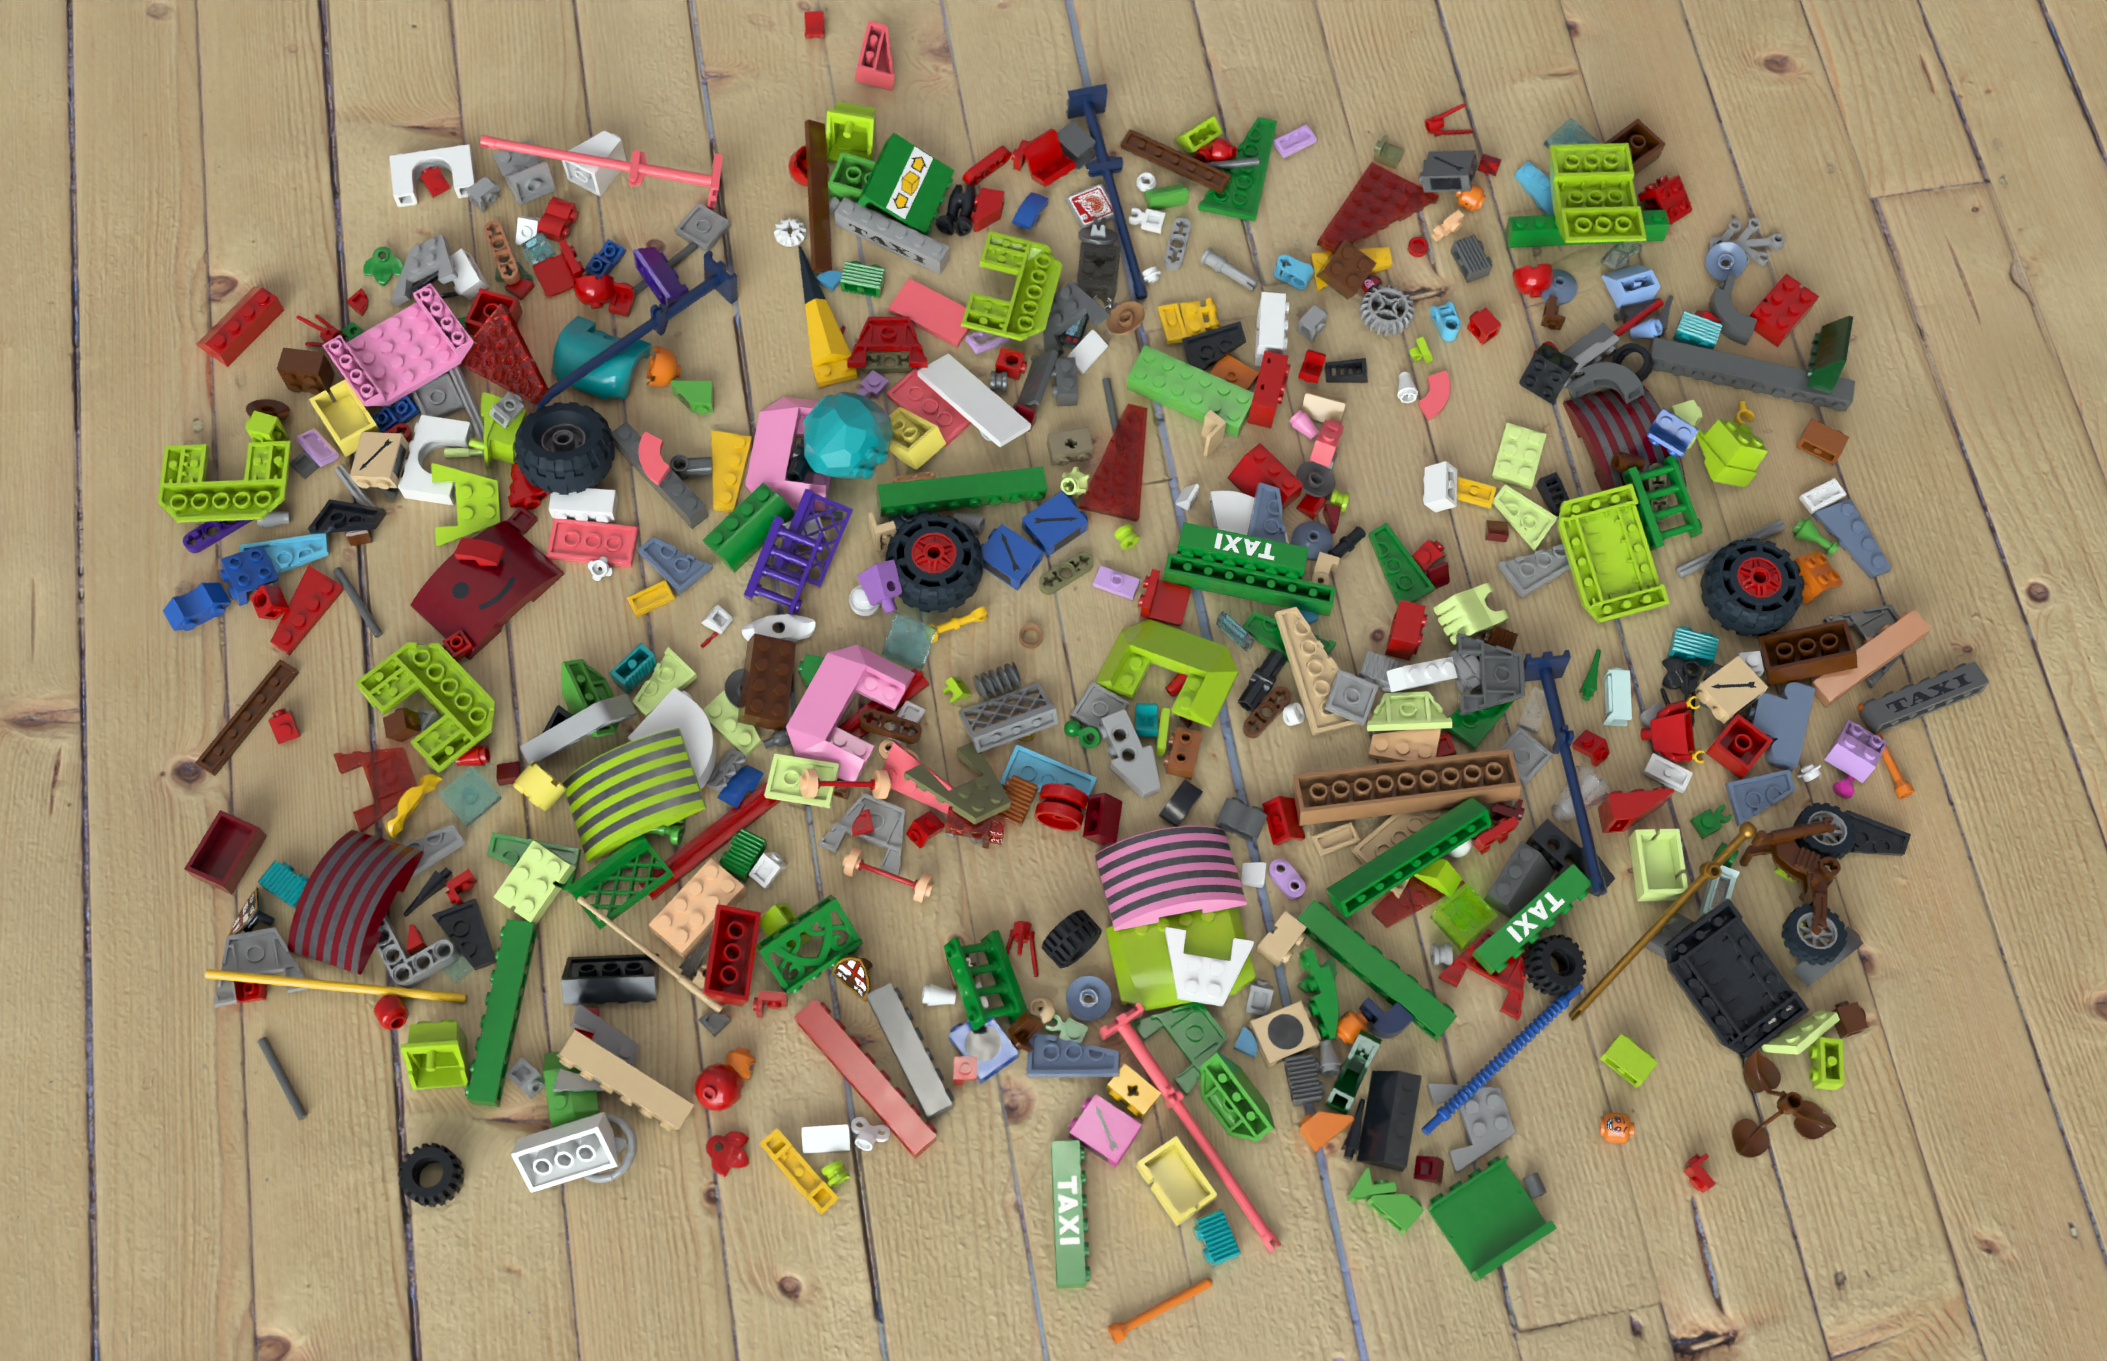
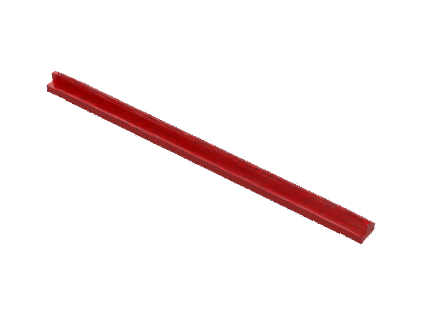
M912 669L911 672L915 673L895 711L872 700L838 726V728L861 739L869 733L859 725L860 714L863 710L874 709L892 715L904 705L906 700L910 701L928 687L929 682L924 678L921 670ZM868 717L866 722L870 723L873 718ZM767 782L740 802L738 808L734 807L664 861L674 876L648 894L652 901L732 840L736 832L740 833L742 828L746 829L782 801L765 797ZM654 869L652 877L659 878L665 873L664 869ZM638 882L642 889H644L646 882Z

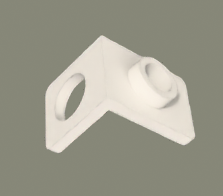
M528 215L518 217L517 245L531 248L536 247L537 227L541 218Z

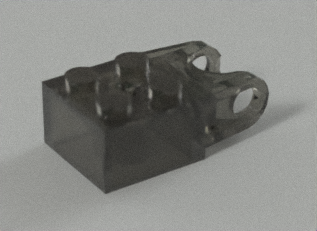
M1081 243L1077 285L1090 297L1103 301L1105 309L1111 313L1117 292L1121 247Z

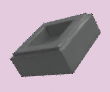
M303 451L289 463L304 479L308 478L320 467L306 451Z

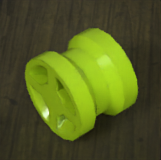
M1334 489L1330 505L1340 506V512L1345 513L1350 493H1340L1339 490Z
M1131 524L1120 527L1114 533V537L1121 542L1120 546L1123 550L1132 548L1140 541V537L1134 533V527Z
M842 1159L828 1164L821 1170L822 1174L827 1176V1184L830 1188L838 1186L850 1178L849 1173L843 1168L844 1163Z

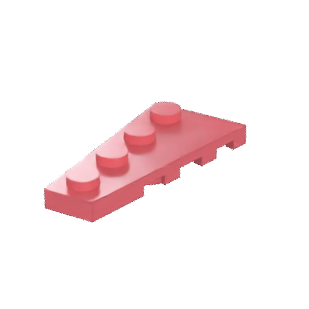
M893 742L882 769L888 772L891 780V789L950 816L959 817V814L952 810L953 807L946 802L940 803L936 800L935 795L929 791L923 792L917 788L915 782L912 780L906 781L903 778L905 771L922 763L913 754L903 749L898 742ZM926 767L948 791L955 788L946 780L936 775L931 768Z

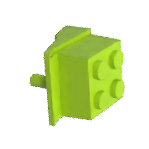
M837 101L834 110H827V162L837 163L841 152L873 161L876 138L875 108Z
M483 392L481 416L484 420V439L480 441L471 438L469 446L484 450L486 468H489L492 459L514 464L516 459L515 435L520 424L527 417L526 410L523 409V412L505 429L489 416L492 406L496 405L502 397Z
M1718 419L1709 431L1699 430L1697 432V439L1706 458L1704 463L1712 481L1746 488L1758 473L1756 468L1768 450L1763 445L1764 442L1751 432L1752 428L1749 425L1735 423L1732 420Z
M445 1019L438 1023L419 1021L417 1024L409 1025L407 1044H401L400 1049L408 1070L412 1089L466 1086L470 1082L471 1065L467 1060V1038L458 1022Z

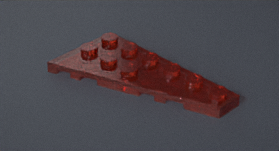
M1127 404L1077 509L1135 522L1139 520L1147 408Z

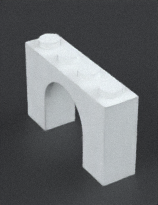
M458 145L455 147L389 156L393 196L398 207L418 204L417 180L422 175L421 172L430 166L433 169L436 167L446 169L452 173L454 189L458 198L469 197L467 189L476 183L474 157L470 145Z
M421 415L419 422L415 424V437L410 442V454L408 459H405L403 477H400L398 488L404 498L454 506L456 499L455 482L432 483V474L423 470V462L431 451L440 447L470 448L469 441L473 438L474 430L470 422Z

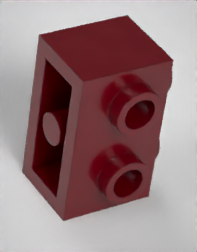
M1105 792L1089 795L1082 837L1100 846L1117 843L1123 801Z

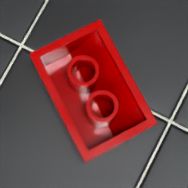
M1261 443L1245 454L1228 476V479L1243 494L1254 498L1259 482L1279 488L1283 510L1300 497L1303 484Z

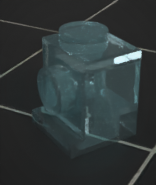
M542 232L521 244L525 250L522 254L528 263L532 262L535 265L546 260L550 255L553 257L557 256Z

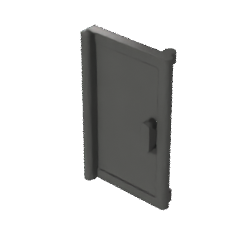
M1052 349L1037 357L1031 356L1030 360L1033 362L1017 403L1025 406L1040 405L1059 354L1056 350ZM1017 403L1013 404L1014 409L1016 408Z

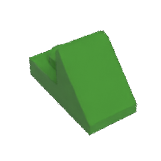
M1367 1167L1348 1194L1347 1201L1370 1199L1373 1195L1395 1194L1397 1192L1396 1182L1389 1183L1388 1179L1375 1181V1185H1372L1370 1170Z

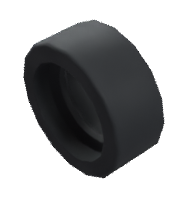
M1636 343L1621 346L1614 353L1611 363L1621 365L1623 359L1630 353L1636 352L1641 354L1644 362L1640 370L1635 374L1642 382L1652 371V356L1643 346Z

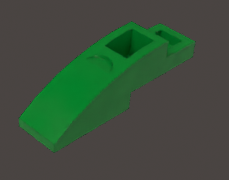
M1312 947L1299 952L1300 957L1298 958L1301 968L1306 970L1309 977L1307 979L1308 986L1316 994L1308 998L1310 1002L1308 1003V1008L1311 1015L1317 1019V1030L1320 1036L1324 1037L1325 1040H1331L1335 1038L1338 1027L1336 986L1329 965L1320 968Z

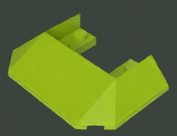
M989 231L979 266L1017 275L1012 298L1009 302L971 292L961 326L1019 341L1044 331L1063 266L1051 254L1052 251L1048 245Z
M249 442L244 480L206 482L210 447L207 444L165 446L157 503L177 523L263 519L286 499L292 442Z
M1151 619L1122 629L1095 682L1110 691L1133 699L1151 663L1188 675L1171 709L1172 713L1212 728L1239 674L1228 647Z
M407 642L355 682L372 707H376L383 715L391 711L416 690L439 712L442 717L411 741L412 746L425 758L428 766L438 773L446 769L493 730L495 701L439 643L422 645L417 644V642Z

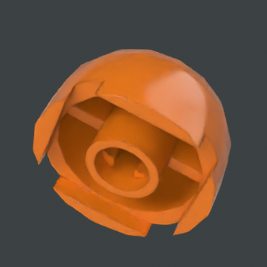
M655 345L652 351H656L655 357L650 356L646 379L651 378V381L647 382V386L656 388L668 387L675 377L679 378L681 365H678L677 357L672 351Z

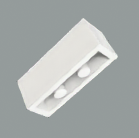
M586 488V491L580 493L572 492L569 495H560L553 492L550 496L549 511L552 518L579 521L589 520L599 523L615 522L618 497L615 490Z
M1452 657L1402 666L1386 671L1391 692L1457 678Z

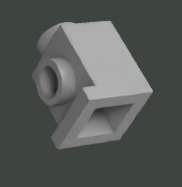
M486 176L467 189L470 201L482 213L486 212L485 207L493 204L499 198L498 192L500 187L495 181H490Z
M1313 305L1299 320L1297 331L1313 342L1316 333H1320L1326 326L1327 312Z
M508 392L496 405L492 406L489 416L506 429L523 412L525 407L523 400L517 394L511 395Z

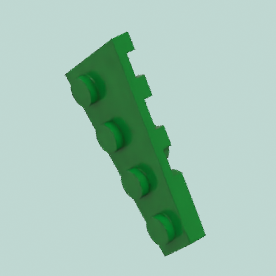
M1254 611L1242 628L1268 649L1283 654L1289 662L1276 619ZM1314 634L1316 639L1321 641L1324 646L1323 649L1329 655L1336 646V642L1323 640Z

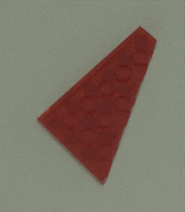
M1371 162L1318 239L1317 245L1330 252H1333L1338 243L1344 239L1353 245L1355 241L1361 238L1365 239L1379 230L1388 228L1389 224L1397 220L1400 222L1412 216L1413 213L1422 211L1424 207L1432 203L1436 204L1439 196L1432 192H1424L1422 187Z
M500 304L472 338L474 343L459 365L537 405L547 394L549 388L508 307Z

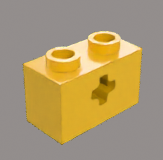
M1126 1064L1120 1069L1119 1077H1113L1106 1089L1109 1092L1108 1096L1117 1103L1121 1101L1127 1106L1126 1110L1135 1118L1139 1116L1141 1119L1144 1118L1161 1095L1156 1088ZM1133 1089L1137 1091L1136 1096H1128L1129 1091H1133Z

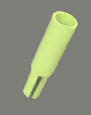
M445 448L444 454L445 458L484 455V450L477 448Z

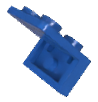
M257 546L220 559L222 570L219 571L220 577L224 583H228L229 595L232 600H237L239 606L248 603L246 592L257 589L263 584L268 585L277 582L279 579L263 546Z

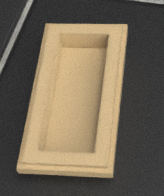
M1352 821L1311 836L1320 857L1361 841Z

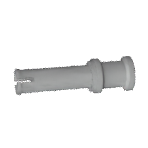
M1209 247L1205 251L1200 263H1206L1214 268L1216 273H1224L1250 291L1256 288L1259 280L1227 262L1228 259L1225 256H1219L1212 251V248Z

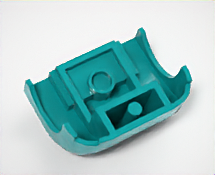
M577 316L563 328L557 339L552 357L551 373L557 376V381H560L622 338H616L606 334L604 331L595 330L596 322ZM641 339L637 340L574 383L571 387L608 400V397H620L622 400L627 398L632 374L642 358H650L651 343Z

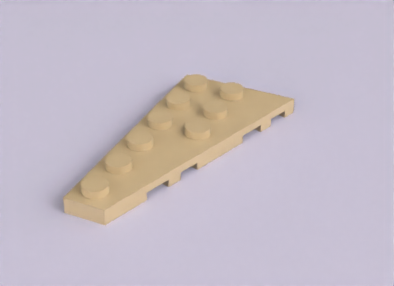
M1294 607L1277 611L1274 615L1312 735L1358 725V723L1324 709L1339 667L1332 657H1329L1325 652L1323 644L1320 640L1316 639L1311 631V627L1298 608ZM1369 713L1366 722H1368V720L1371 721L1373 717L1371 713Z
M1450 808L1393 814L1353 848L1352 853L1365 865L1447 813ZM1410 878L1390 890L1398 899Z

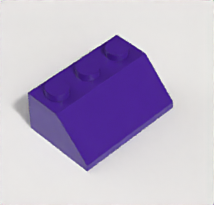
M655 247L633 250L635 268L660 303L667 307L689 292L685 284L681 285L679 282V276L675 269H670L667 265V258L662 252L659 253Z

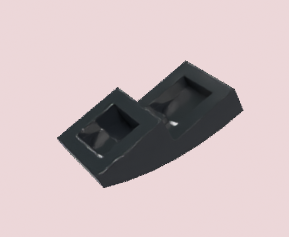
M1184 780L1167 802L1159 817L1178 827L1201 797L1203 791L1187 780Z

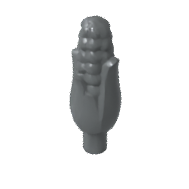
M786 728L776 731L772 735L773 737L763 741L766 749L775 745L777 747H784L791 743Z

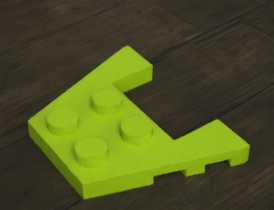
M431 463L432 483L455 482L458 526L435 527L437 547L488 529L501 522L497 480Z

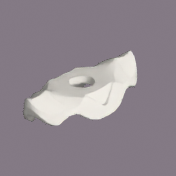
M771 615L743 626L741 632L747 641L756 633L796 642L800 639L809 638L815 631L816 622L811 618L798 615ZM776 623L785 625V630L782 633H775L773 631V626Z

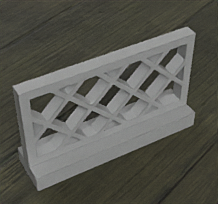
M1039 682L958 711L973 741L977 754L1059 724L1056 708L1053 703H1050ZM1038 691L1036 698L1028 696L1029 693ZM1010 700H1018L1016 705L1008 704ZM1023 702L1032 703L1029 708L1021 706ZM1037 705H1043L1042 707L1035 709ZM993 706L998 707L996 712L987 711L988 708ZM1003 709L1012 710L1009 715L1001 714ZM1017 712L1023 713L1018 716H1015ZM971 714L977 715L975 720L966 718V716ZM983 716L991 718L989 723L981 721ZM997 719H999V720H1004V721H1001V722H999V723L994 724ZM976 727H982V729L974 731Z

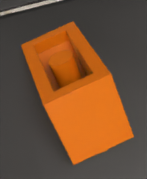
M1318 1112L1314 1116L1309 1113L1300 1121L1302 1125L1298 1131L1317 1152L1351 1125L1355 1119L1350 1115Z

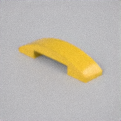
M778 1128L759 1143L785 1176L821 1215L839 1200L838 1196L816 1174Z

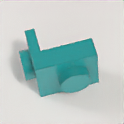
M1136 703L1135 729L1138 737H1158L1157 703Z

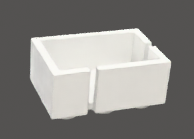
M1261 292L1257 312L1256 329L1259 330H1256L1254 366H1261L1264 351L1285 355L1287 348L1286 332L1288 330V320L1286 318L1289 312V302H1286V294Z

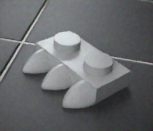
M729 749L713 770L706 786L709 789L721 792L723 788L727 787L731 777L736 775V772L745 763L747 757L742 752Z

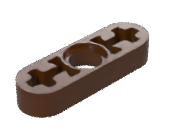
M1285 687L1275 688L1245 720L1243 725L1244 734L1249 738L1260 736L1284 710L1285 706L1289 704L1291 699L1290 691ZM1283 694L1285 696L1284 700L1281 699L1275 706L1273 703L1276 701L1277 695L1281 696ZM1263 708H1270L1273 715L1271 717H1264L1261 714V710ZM1257 719H1259L1260 722L1257 725V730H1249V726L1254 725Z
M865 709L860 714L859 725L865 731L908 744H915L920 740L922 728L916 722L874 709ZM868 717L873 718L870 723L866 722ZM892 722L897 728L890 731L884 725ZM900 726H903L902 733H899ZM910 730H914L912 736L908 735Z

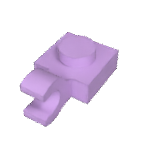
M872 370L860 383L861 389L856 394L863 395L868 399L871 396L877 399L889 385V380Z

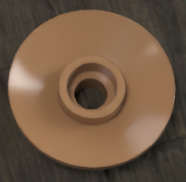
M1134 301L1121 303L1110 312L1111 316L1107 318L1106 324L1109 331L1113 334L1125 335L1131 333L1143 322L1145 317L1144 308L1141 304Z

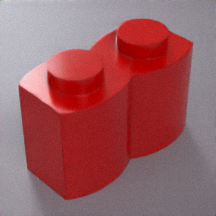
M553 196L537 227L539 236L556 242L567 239L571 232L570 226L578 219L579 212L577 211L576 204Z

